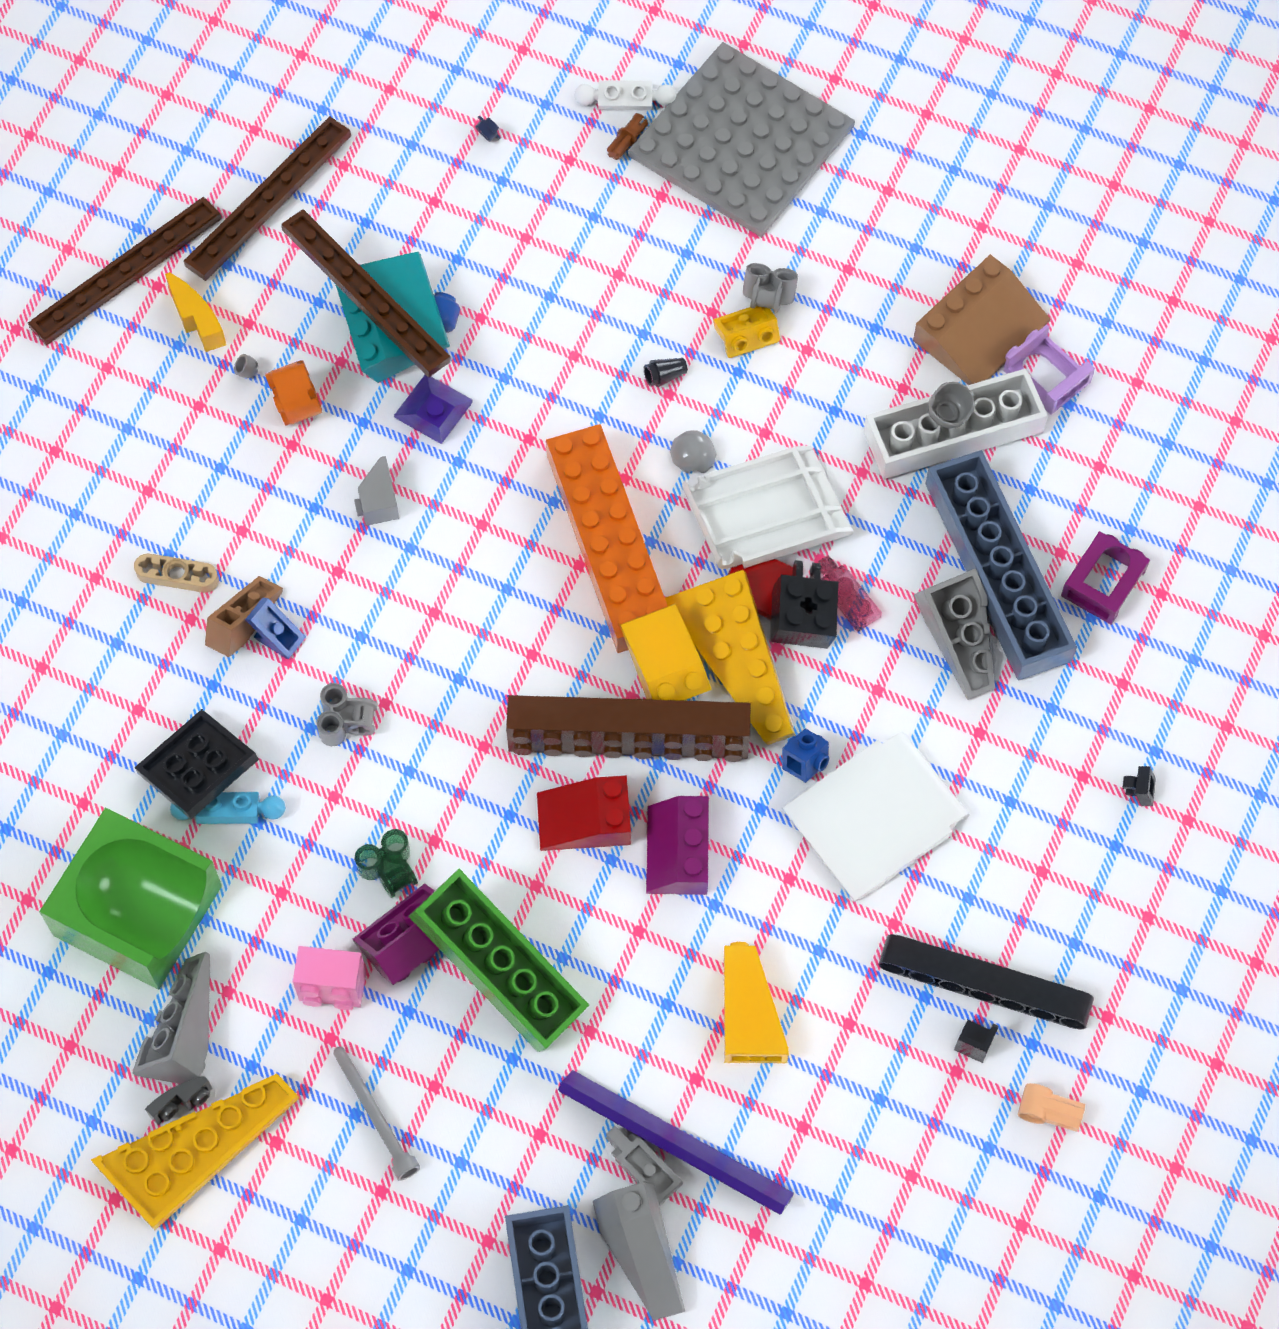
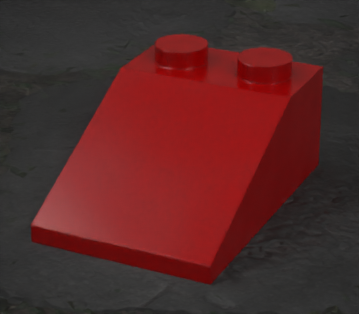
M627 775L596 777L537 792L540 851L631 845Z

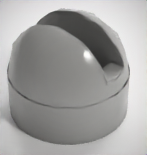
M241 354L235 362L234 373L243 378H252L258 373V362L249 355Z

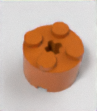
M303 359L265 374L269 387L274 394L275 405L281 414L285 426L323 413Z

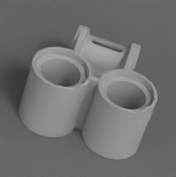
M748 264L746 266L742 293L745 297L751 299L750 308H755L756 306L773 309V312L778 313L780 305H790L794 302L798 274L788 268H778L773 272L765 264Z
M329 683L323 687L320 699L324 712L319 715L316 723L319 737L325 745L331 747L338 746L345 740L346 733L361 736L374 734L373 716L374 711L378 707L376 701L369 698H348L345 688L338 683ZM332 698L342 699L337 704L328 703ZM330 725L338 726L333 732L325 731L326 727Z

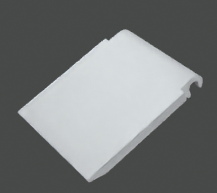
M812 445L794 446L704 474V477L699 475L697 478L698 483L692 487H689L687 480H684L682 483L683 491L714 560L720 569H727L740 564L747 568L853 534V529Z
M903 731L895 734L884 743H881L879 739L782 807L785 814L854 902L872 893L952 835L953 831L951 829L956 827V823L962 818L967 820L970 816L969 812Z

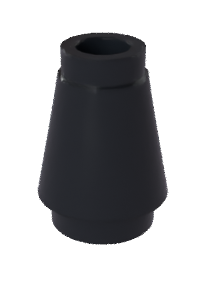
M681 357L650 360L649 364L644 365L643 371L649 386L660 387L683 374H687L688 368L685 359Z

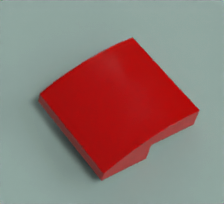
M777 559L744 568L742 564L731 567L727 575L741 570L746 572L758 614L771 621L774 584L781 574L792 576L793 567Z

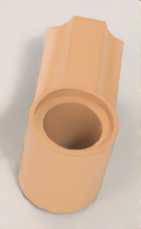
M1027 1083L1017 1115L1031 1123L1044 1124L1047 1122L1077 1132L1083 1118L1085 1104L1055 1095L1051 1089L1045 1086Z

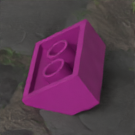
M676 796L648 806L646 894L707 895L709 796Z
M425 883L352 939L380 975L392 985L405 980L412 970L421 963L431 960L439 950L427 935L408 917L435 891Z

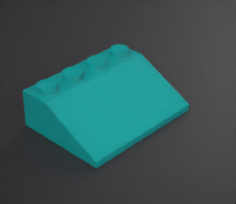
M412 252L360 265L443 349L450 347L420 252ZM336 285L361 371L379 383L415 365Z

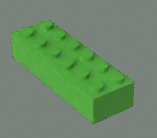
M460 868L408 916L537 1052L547 1049L589 1006L584 998Z

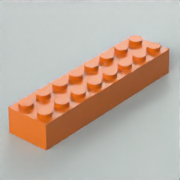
M601 424L546 439V452L617 653H621L629 649L620 624L660 610L668 605Z

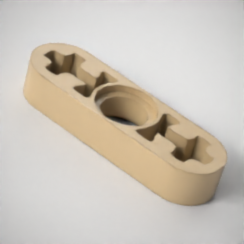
M150 553L140 555L134 562V570L138 579L148 584L208 593L213 591L219 583L217 571L209 563ZM148 564H152L154 569H149L148 573H144L143 568H147ZM175 567L185 570L183 576L178 579H172L168 576L169 571ZM205 573H209L210 578H206L205 582H201L199 577H204Z

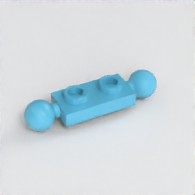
M222 792L196 815L197 824H258L259 814H263L268 819L275 820L284 814L286 806L283 799L275 795L268 796L263 802H260L259 792ZM171 803L170 811L174 818L178 820L189 819Z

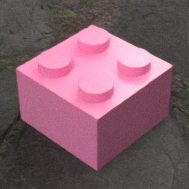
M298 946L293 985L299 1001H303V1004L312 1007H319L324 1003L333 1004L335 1008L341 1010H351L352 1007L361 1008L366 969L360 952Z

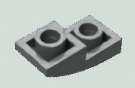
M205 1076L194 1078L166 1091L151 1102L145 1110L149 1117L159 1125L163 1120L168 1121L177 1113L180 1103L189 1111L195 1106L199 1107L204 1104L210 1097V1091L213 1088Z

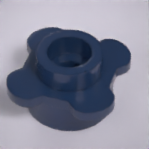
M479 115L477 118L480 122L475 126L476 130L489 142L494 138L500 140L501 137L497 134L500 128L489 117L484 120Z

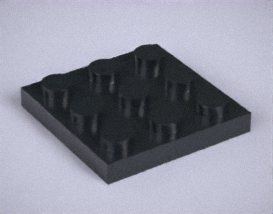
M201 709L134 768L138 775L188 818L192 819L254 765L259 758L252 749Z

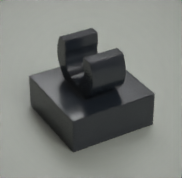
M1138 766L1137 777L1124 776L1122 788L1126 789V795L1137 796L1141 806H1153L1156 777L1150 766Z

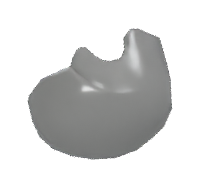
M959 382L943 383L929 400V415L937 425L948 429L960 427L969 419L974 411V395L966 385Z
M697 430L685 431L673 440L670 449L673 463L685 473L691 471L707 472L714 465L717 455L711 439Z

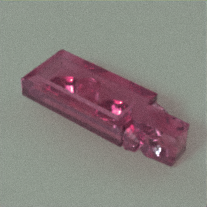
M829 555L818 561L821 565V573L823 574L821 580L838 582V608L857 632L882 617L881 610L848 569L846 570L843 565L838 567Z

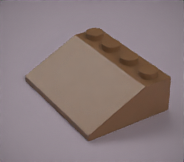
M989 254L916 323L913 341L967 385L990 379L1005 365L1007 352L1016 345L1018 347L1022 345L1033 330L1037 329L1039 331L1050 321V318L1016 275Z

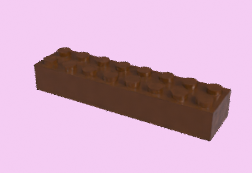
M508 695L506 722L508 751L514 752L517 755H530L532 752L544 753L547 756H559L562 753L574 754L578 757H589L592 754H598L608 758H619L622 755H629L638 759L661 756L668 760L692 757L698 761L723 758L728 762H739L742 759H748L751 703Z

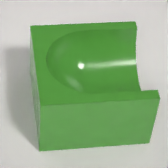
M105 807L39 913L54 937L159 990L221 889L222 884L212 860Z

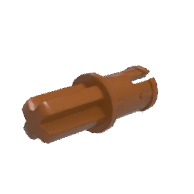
M639 113L634 114L628 124L617 131L618 136L607 148V155L610 158L618 160L629 146H632L637 141L636 138L648 126L647 119L639 123L644 118L643 115Z

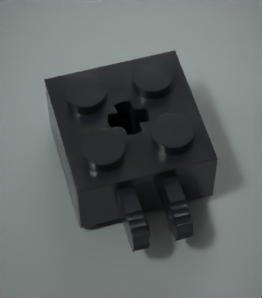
M795 560L792 576L781 574L773 587L770 642L828 649L837 637L838 582L821 580L820 563H812L810 578L803 577V561Z

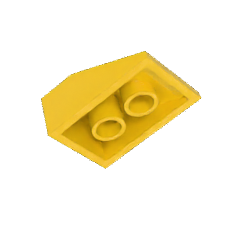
M676 604L620 624L646 699L684 701L712 690L701 658Z

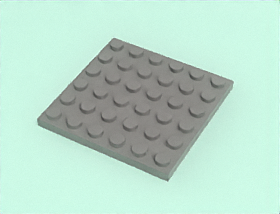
M722 41L676 94V99L662 110L629 148L628 156L762 238L853 129L855 120Z

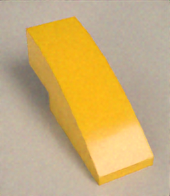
M171 272L166 273L168 287L185 332L189 333L197 330L205 352L226 346L221 325L207 302L185 281Z

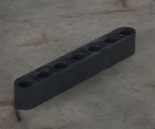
M896 934L887 935L878 964L881 969L887 972L1073 1029H1086L1094 997L1087 992Z

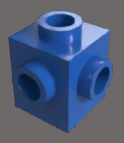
M805 728L797 736L791 737L782 748V769L806 783L817 772H821L827 767L830 759L828 756L829 742L822 736L816 735Z

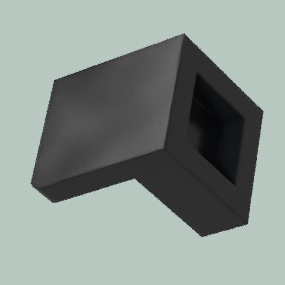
M967 1019L954 1050L983 1063L999 1026L993 1023L991 1029H988Z

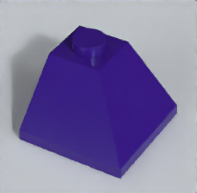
M424 375L394 414V418L442 444L473 403V399L433 377L428 378Z

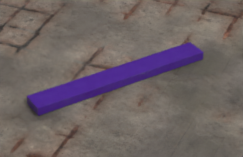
M574 1070L562 1080L558 1091L779 1215L784 1212L794 1195L792 1191Z

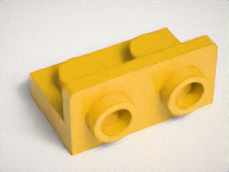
M748 307L713 319L714 329L724 342L728 358H733L780 341L777 318L769 308Z

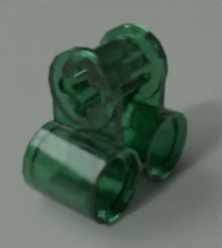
M391 829L383 835L381 839L382 848L379 849L372 844H366L357 849L354 857L358 874L366 880L379 878L391 899L396 896V892L412 884L415 886L418 884L414 872L407 863L411 853L408 837L399 829ZM394 843L404 845L399 851L389 850V847ZM368 858L377 860L373 866L366 867L362 865L363 861Z

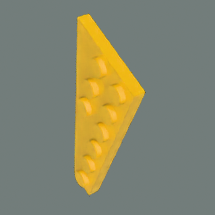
M741 570L665 597L668 606L676 604L695 647L734 701L751 703L750 723L763 741L770 745L796 736L746 572Z
M276 1073L242 1089L238 1094L225 1100L220 1099L211 1103L212 1106L196 1113L194 1111L149 1132L145 1137L132 1143L127 1142L104 1156L99 1155L90 1160L155 1231L299 1099V1096Z

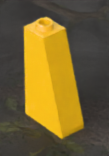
M733 942L730 946L724 945V1063H787L789 1048L756 946H749L746 942Z

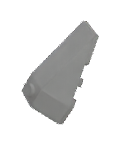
M976 569L914 594L924 621L966 699H972L995 689L993 658L989 644L990 624L987 622L986 606H988L987 595Z
M206 951L185 960L169 991V994L172 996L170 1003L163 1011L159 1010L155 1018L159 1024L152 1038L146 1036L140 1047L132 1072L134 1075L181 1084L198 1078L203 1073L209 1048L210 954Z
M647 1182L637 1183L613 1190L593 1200L599 1231L652 1319L658 1320L685 1312L654 1184Z

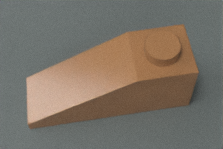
M261 576L254 579L207 617L205 646L227 657L233 655L247 643L255 632V629L245 620L263 597L269 598L275 604L283 592V587Z

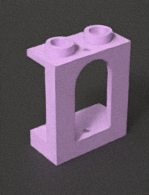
M1046 324L1039 331L1037 329L1033 330L1019 347L1016 345L1007 352L1003 371L1008 374L1024 369L1023 361L1026 357L1034 354L1042 355L1067 378L1050 392H1047L1032 377L1031 379L1045 410L1052 415L1091 383L1095 367L1088 361L1079 366L1048 337L1050 326Z

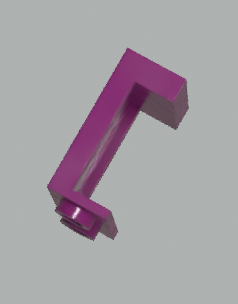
M1099 531L1065 582L1061 597L1112 625L1118 616L1121 606L1141 575L1144 576L1151 559L1147 558L1140 550L1131 549L1120 543L1115 536ZM1103 553L1128 567L1110 596L1084 583Z

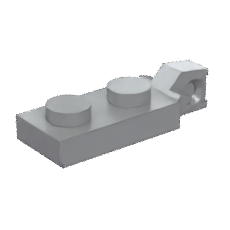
M616 1126L606 1134V1139L615 1148L611 1152L616 1159L615 1161L637 1183L647 1182L654 1184L659 1206L683 1185V1181L639 1136L636 1137L631 1133L626 1137Z

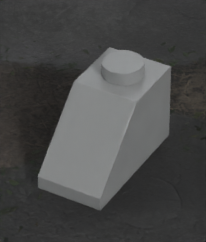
M382 456L358 486L359 499L354 500L357 516L364 517L365 526L399 519L387 458Z

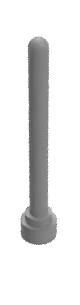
M340 1046L336 1047L333 1051L334 1057L393 1157L392 1164L394 1166L392 1170L399 1181L408 1179L420 1170V1165L413 1155L410 1156L408 1152L403 1151L346 1050Z

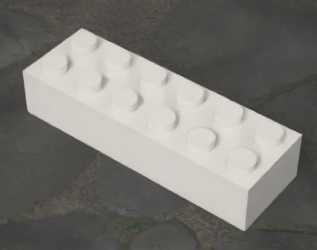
M1027 368L967 385L974 395L975 408L969 419L960 427L948 429L934 422L928 412V403L931 396L866 415L863 432L883 480L1043 433L1048 415Z

